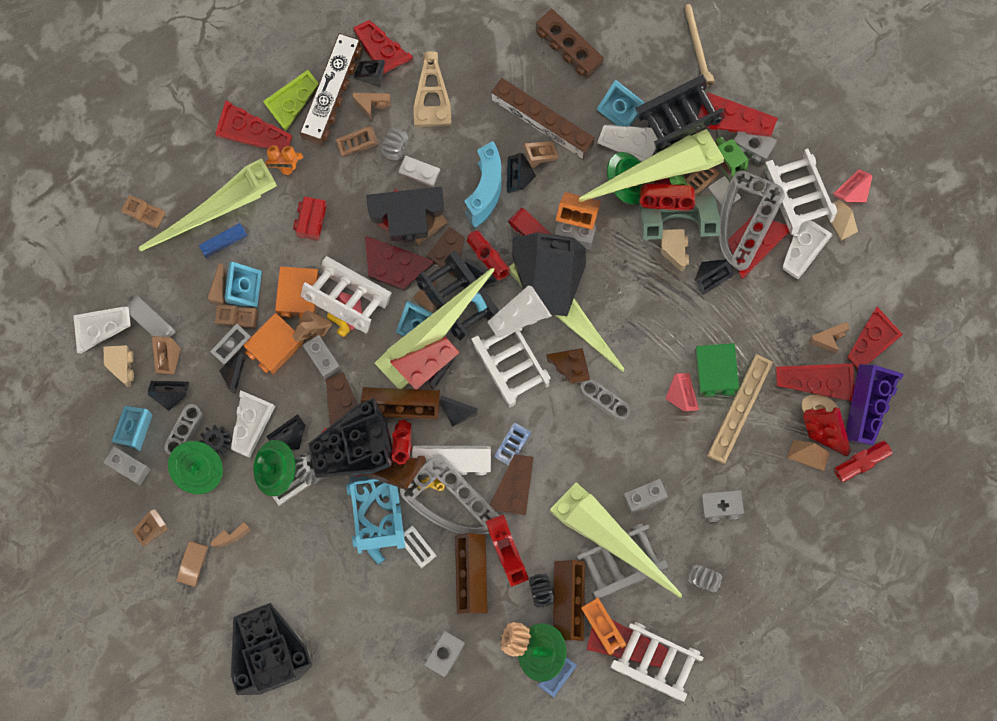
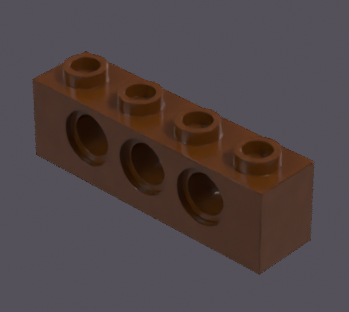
M552 8L536 22L537 35L542 39L545 38L554 51H559L564 61L568 64L571 63L580 76L584 75L588 79L603 65L604 57ZM557 30V31H559L560 33L557 34V35H554V34L551 33V31ZM567 42H569V43H571L573 46H571V47H566V46H564V44L567 43ZM584 55L586 58L580 60L577 58V56Z

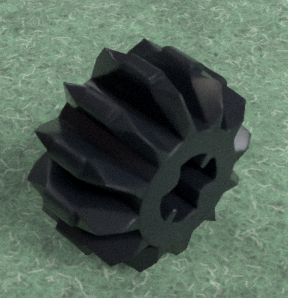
M213 425L212 431L206 427L205 429L208 433H201L200 436L204 439L199 442L209 445L218 455L220 452L225 456L224 449H231L227 445V443L232 442L231 438H227L230 432H224L225 428L223 426L218 429L216 425ZM214 438H218L220 441L219 443L217 442V445L212 443V440L215 441Z
M544 573L531 576L529 584L534 605L536 607H546L553 604L554 598L548 575Z

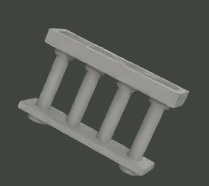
M641 523L632 527L633 531L627 533L630 538L637 535L649 559L660 571L666 570L668 568L666 561L660 562L656 558L644 533L649 530V525L643 526ZM601 546L591 550L587 547L579 551V555L576 557L577 561L584 559L596 585V591L593 592L594 599L597 597L602 599L648 578V576L631 565L632 575L624 578L620 574L611 552ZM601 551L614 577V583L608 586L606 583L603 584L591 557Z

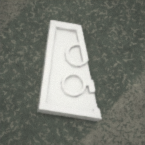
M604 125L597 143L618 152L630 153L643 162L654 154V141L658 139L652 128Z
M812 220L801 223L799 232L793 236L783 270L799 279L832 237V233Z
M527 286L488 321V324L497 337H503L520 330L524 326L537 323L541 319H547L552 315L533 287Z
M129 307L73 315L77 353L81 354L130 327Z
M240 390L239 407H237L236 426H234L231 450L250 458L275 406Z

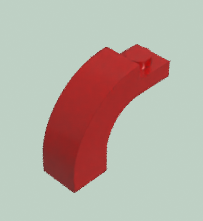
M504 514L485 521L510 586L513 587L528 581L529 578L525 566L517 551Z

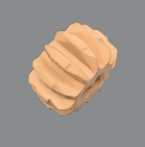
M508 623L507 627L503 629V635H501V650L513 657L522 656L524 651H527V645L531 637L529 634L530 630L522 623Z

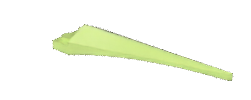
M705 129L692 136L688 135L581 196L579 201L582 202L659 179L707 170L723 163L724 157L708 130Z
M261 158L245 166L200 206L168 229L141 245L139 250L148 249L259 199L261 194L275 188L277 185L263 159Z
M513 263L509 267L511 269L509 273L522 287L515 264ZM573 299L567 317L555 315L615 367L624 372L622 364L601 338L575 299Z
M494 268L488 270L388 348L375 362L377 367L398 389H404L409 382L390 361L395 358H401L409 352H415L428 344L444 338L464 309L494 272Z
M577 482L550 509V512L564 525L603 547L679 598H682V594L592 494H589Z

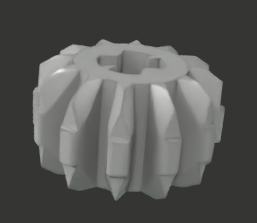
M390 128L385 134L381 145L382 156L390 160H399L406 149L407 133L398 128Z
M303 452L295 459L296 472L294 477L299 476L300 482L305 480L307 485L311 482L316 484L322 479L315 477L310 452L308 454Z
M698 564L693 565L692 569H690L688 574L689 583L707 591L717 592L722 580L720 573Z

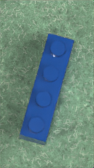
M238 223L200 244L199 247L205 258H208L246 237L247 234L241 223Z

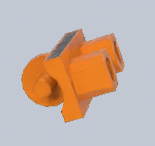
M271 146L266 151L268 159L265 165L266 167L280 169L284 175H290L296 169L297 161L302 159L303 156L302 153H295L293 146L284 147L281 152L277 146Z

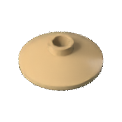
M809 395L803 399L801 404L803 413L808 409L818 410L825 408L826 412H832L833 408H838L831 399L822 395Z

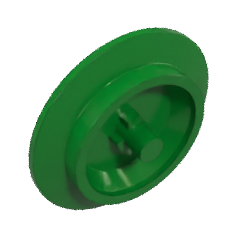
M627 152L614 154L607 165L608 181L641 162L634 155ZM647 183L614 191V194L627 204H638L641 186Z
M271 440L263 444L257 452L254 461L253 472L255 482L260 491L267 496L275 497L285 493L292 484L295 475L294 455L290 447L280 440Z
M198 441L181 443L171 452L168 459V471L172 481L185 492L191 494L208 493L216 488L222 479V461L217 452L205 443Z
M539 623L529 628L531 637L529 638L527 651H524L522 656L519 655L518 659L523 672L530 679L545 682L555 678L561 672L566 660V644L558 629L550 624Z

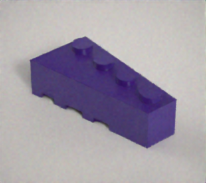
M859 364L846 427L848 441L874 445L883 424L882 418L890 408L888 404L891 397L896 394L898 389L896 385L899 380H902L903 373L876 365Z

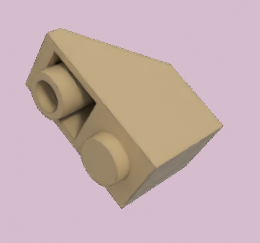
M684 229L663 230V236L660 239L661 254L677 269L684 271L686 265H689V254H685V247H688V235L684 234Z
M127 345L104 347V366L125 386L131 387V381H134V372L131 370V362L134 361L133 351Z

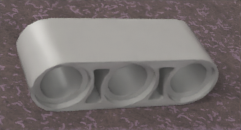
M137 295L125 306L129 307V315L152 337H172L176 331Z
M593 379L582 383L581 395L587 401L615 421L623 422L628 419L630 407L626 402ZM588 385L593 386L595 389L591 394L584 390ZM608 397L611 402L604 405L600 402V398ZM623 408L626 414L619 416L616 413V409Z
M189 404L183 409L164 446L169 456L172 445H180L192 440L203 419V413L198 406ZM192 410L197 411L195 418H189L188 416ZM188 427V433L181 436L179 433L181 428Z

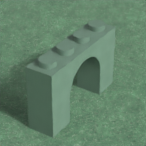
M714 195L695 196V206L688 211L644 208L641 206L639 199V218L643 240L662 239L663 222L675 217H683L695 221L699 227L701 237L720 236V216Z

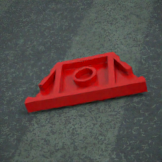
M754 215L728 239L732 255H734ZM772 221L750 266L745 270H738L741 280L790 232L787 225ZM755 224L753 230L760 232L763 229V224ZM746 241L745 248L751 249L755 241ZM742 257V259H738L737 262L740 265V263H745V260Z
M835 407L832 412H826L825 408L805 410L803 418L809 438L845 456H849L851 448L840 408Z

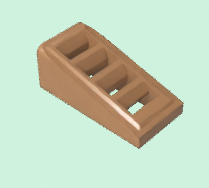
M370 126L336 139L341 157L379 145L374 129ZM358 137L362 138L363 144H360ZM351 139H354L355 147H353ZM345 141H347V144H348V147H349L348 150H346V148H345V145H344V142H345Z
M714 167L708 169L713 174L712 176L702 170L693 172L686 179L688 186H691L690 183L692 182L698 188L695 190V196L703 192L720 175ZM702 173L708 180L705 181L699 174ZM695 178H697L698 180H700L703 184L700 185V184L695 180Z
M219 263L208 300L214 305H225L226 269L223 264Z

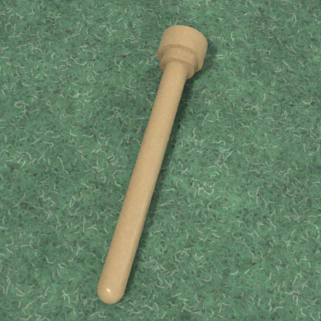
M686 4L684 9L701 72L700 75H704L707 80V87L715 83L714 77L707 69L692 6Z

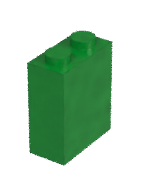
M735 343L696 346L694 351L699 395H704V397H714L715 394L723 393V396L734 395V392L739 390Z

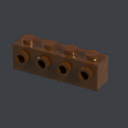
M363 387L361 403L374 398L384 417L439 419L440 390Z
M474 533L455 535L457 614H487L485 534Z
M577 560L554 561L553 626L559 630L565 642L584 641V613L581 607L584 606L585 562Z

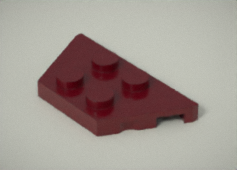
M365 237L368 276L376 281L404 291L421 272L426 271L429 267L431 268L434 264V261L374 238Z

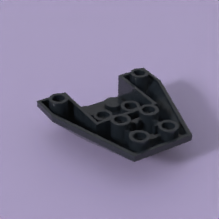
M533 233L513 238L512 258L522 289L524 290L527 286H532L551 315L567 317L586 266V248L573 237Z
M374 398L353 407L308 443L316 478L371 474L391 466L393 462V446L388 425Z
M271 603L233 617L231 678L237 695H261L299 680L312 667L306 646Z

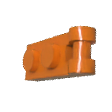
M598 597L581 607L609 656L614 654L616 649H622L627 646ZM614 636L616 641L610 644L607 639Z

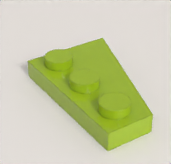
M306 70L263 101L285 132L316 92L319 83L310 71Z

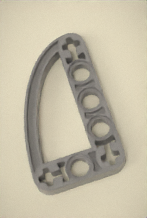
M743 170L735 173L725 194L720 213L719 236L723 255L734 268L741 271L750 266L785 196L782 187L778 184ZM744 177L746 181L750 182V185L744 181L740 184L738 179ZM761 182L764 184L761 191L754 190L756 183ZM738 189L762 198L734 255H732L728 243V223ZM778 190L780 195H775L773 199V195L771 193L776 192ZM766 206L772 207V212L769 215L762 214V209ZM757 223L763 224V229L760 232L753 230L754 225ZM748 240L755 241L751 249L745 248V243ZM743 257L745 263H740L739 265L737 260Z
M434 455L422 466L414 478L415 483L421 488L418 489L416 486L412 491L413 495L410 493L406 495V490L400 489L402 498L416 511L435 524L456 533L487 534L489 532L485 521H488V518L485 515L483 518L480 516L487 509L489 510L487 512L489 517L499 516L441 455ZM434 460L437 462L439 460L442 461L441 467L444 470L446 467L449 468L442 476L440 475L442 470L439 467L433 468ZM420 473L428 474L429 480L425 483L418 480ZM449 473L454 474L457 478L452 484L448 483L445 479ZM438 478L482 525L468 526L448 520L432 511L416 497ZM411 482L408 488H411L414 485V482ZM466 487L470 490V495L465 498L461 497L459 490ZM474 502H481L484 506L483 509L475 511L472 508Z

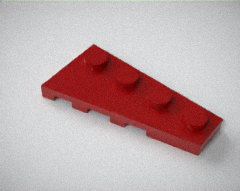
M707 92L706 95L715 111L723 108L724 119L719 124L710 125L706 128L771 137L778 120L777 117ZM703 104L698 114V119L708 115Z
M227 100L225 101L215 132L216 137L267 150L271 146H277L280 152L284 147L291 145L293 138L291 134L264 122L257 116L247 113L246 110L232 105Z
M853 363L775 367L776 386L852 401L855 387Z
M612 620L627 645L633 630ZM591 627L586 650L608 655L594 629ZM640 635L629 660L641 663L651 639ZM614 636L607 639L610 644L616 641ZM658 644L649 665L661 668L668 653V648ZM626 646L622 649H616L615 653L610 656L621 658Z

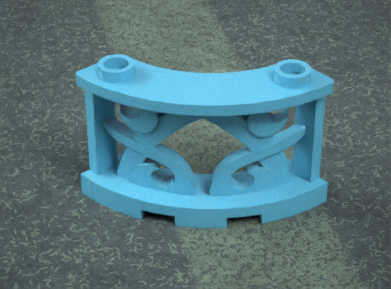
M493 141L477 150L481 160L477 162L482 176L476 190L465 200V215L474 229L482 225L490 217L500 198L502 182L501 160Z
M367 476L349 477V483L346 484L347 495H351L354 514L356 535L352 536L353 547H357L358 554L362 553V550L396 545L398 549L405 548L401 507L396 506L397 503H400L398 487L383 483L376 488L374 482L379 480ZM370 483L373 491L369 493L368 489L363 487L365 492L363 495H359L357 484ZM382 495V499L388 497L389 502L383 503L379 496ZM375 499L382 509L393 511L392 514L385 516L381 520L379 527L373 525L364 516ZM357 501L362 503L359 511L357 508ZM359 522L365 527L361 531ZM386 522L392 523V526L388 527L386 525V529H383ZM364 535H370L369 538L363 539Z

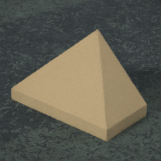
M839 199L833 202L836 206L837 214L834 221L830 223L842 241L856 234L858 230L852 209Z

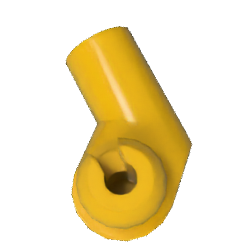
M331 313L327 314V319L339 326V329H337L338 335L345 337L350 331L347 322Z
M429 476L421 480L420 482H427L429 480ZM436 478L425 488L430 487L443 491L445 485Z

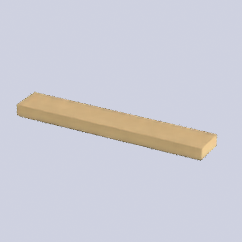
M755 354L707 457L723 465L725 464L773 361Z

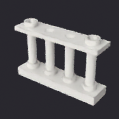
M809 149L804 150L803 159L780 167L778 165L775 166L773 160L765 163L764 171L768 181L781 186L785 193L780 210L791 235L799 232L800 225L803 222L825 215L828 216L830 222H833L837 214L836 206L834 203H831L815 166L816 159L813 154H810ZM804 166L807 167L810 174L787 183L782 182L780 178L781 174ZM812 182L817 191L795 199L789 198L787 195L788 190ZM778 190L776 192H773L774 195H780ZM817 199L821 200L824 207L800 216L794 212L795 206Z
M326 256L322 261L320 270L322 275L313 286L306 282L303 284L301 297L354 326L356 329L367 333L371 323L369 316L377 306L384 309L387 307L392 292ZM328 278L338 282L330 295L320 291V288ZM347 287L355 293L346 304L337 301L336 298ZM361 296L371 301L362 314L352 309Z
M522 328L513 332L519 343L496 356L489 355L487 352L489 346L512 333L503 337L493 335L486 340H480L479 336L471 339L472 345L509 408L516 405L515 399L517 395L541 382L547 388L551 379L547 370H542L520 332ZM522 349L529 358L504 373L503 371L499 372L496 367L499 362ZM533 365L538 374L536 377L514 389L508 388L506 385L507 379Z
M635 622L634 625L630 623L628 628L632 629L633 633L621 659L619 658L618 661L613 660L610 668L684 702L687 694L683 692V686L694 661L701 662L704 657L700 656L701 652L691 647L687 650L645 630L646 626ZM641 634L650 638L651 642L640 666L635 670L628 667L630 664L628 661ZM658 643L669 647V650L658 675L652 678L647 675L648 672L646 670ZM678 651L688 657L676 684H673L671 687L665 684V677Z

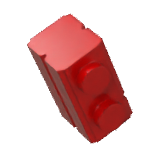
M304 196L303 201H299L297 212L300 213L298 220L295 219L293 224V230H295L297 237L319 241L327 208L325 200Z

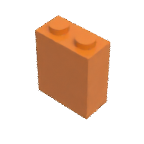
M564 192L559 204L556 221L593 230L601 201L589 199L580 202V195Z
M280 266L275 308L277 315L285 319H290L291 316L299 317L300 319L306 310L316 314L317 305L302 298L301 292L305 282L313 286L319 279L320 273L318 269Z
M275 313L243 346L247 350L245 354L252 361L256 359L260 363L258 366L265 373L269 371L273 375L305 342H296L292 337L295 330Z

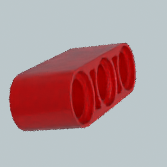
M647 183L641 186L640 204L642 207L649 209L688 211L695 206V190L688 185Z
M522 207L508 220L510 226L521 236L533 233L551 234Z

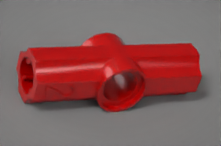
M479 230L471 232L467 236L466 242L474 250L477 258L489 270L494 268L492 274L497 280L505 279L511 269L500 257L499 252L491 246Z
M399 420L392 433V460L397 462L398 465L405 464L410 458V452L412 451V424L406 420Z
M883 440L867 450L864 449L850 457L851 459L834 468L836 477L843 483L859 473L862 474L876 466L875 464L893 454L889 444Z

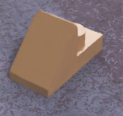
M353 93L354 103L370 120H372V107L377 109L391 107L390 93Z
M553 141L525 143L523 145L531 168H535L541 162H552L559 158Z
M306 310L298 321L299 325L292 337L296 342L313 339L318 335L324 337L332 323Z
M845 322L811 336L809 342L812 345L836 354L839 349L834 338L839 340L845 337L850 329L849 325Z
M154 509L148 512L132 532L141 545L145 546L167 531L168 528L162 517Z

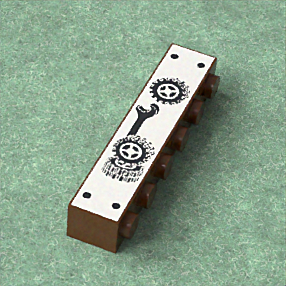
M341 33L338 34L301 128L300 135L302 139L323 146L324 141H328L331 132L329 128L336 121V110L338 107H341L343 92L348 90L350 84V74H354L357 57L360 58L363 47H361L359 39Z
M502 77L491 91L492 101L580 158L584 159L593 147L595 137Z

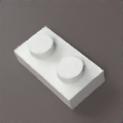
M405 156L398 173L409 179L434 187L440 173V168Z

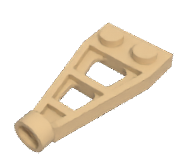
M433 51L423 53L424 64L414 103V127L452 126L451 105L438 65V53ZM427 75H436L437 87L425 86ZM427 93H437L441 101L440 106L425 107V95Z

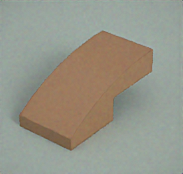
M131 195L128 196L121 209V212L156 229H158L166 213L164 210L149 205L145 201Z
M217 305L215 324L230 327L238 324L241 328L256 329L258 310L256 308Z
M243 522L230 535L223 530L210 544L214 548L227 546L244 537L252 529Z
M189 541L176 581L194 587L197 585L209 546Z

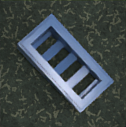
M514 422L494 457L509 466L514 454L518 455L531 432ZM517 431L524 435V437L520 438L514 432ZM510 438L515 439L516 441L520 442V444L517 445L513 443L512 441H510ZM508 444L516 450L515 452H513L505 446ZM502 451H504V452H506L507 454L511 455V456H512L511 459H509V458H507L506 456L502 455V454H501Z

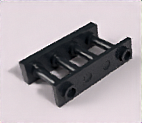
M703 74L636 107L639 121L647 120L658 139L654 141L657 152L710 125H717L724 119L723 108L715 111L705 93L707 80ZM693 95H698L708 115L698 119L687 99ZM681 103L692 123L681 127L671 110V106ZM660 111L666 114L674 129V132L664 136L654 118V115Z
M456 251L450 253L444 260L445 266L428 277L423 271L415 279L419 289L425 292L437 310L446 304L443 299L460 287L467 288L477 280ZM449 271L453 272L457 280L438 292L432 283ZM482 287L478 293L481 294L488 308L481 312L478 311L462 323L457 319L450 329L452 334L460 341L468 334L466 330L468 327L483 317L489 321L499 312V309Z

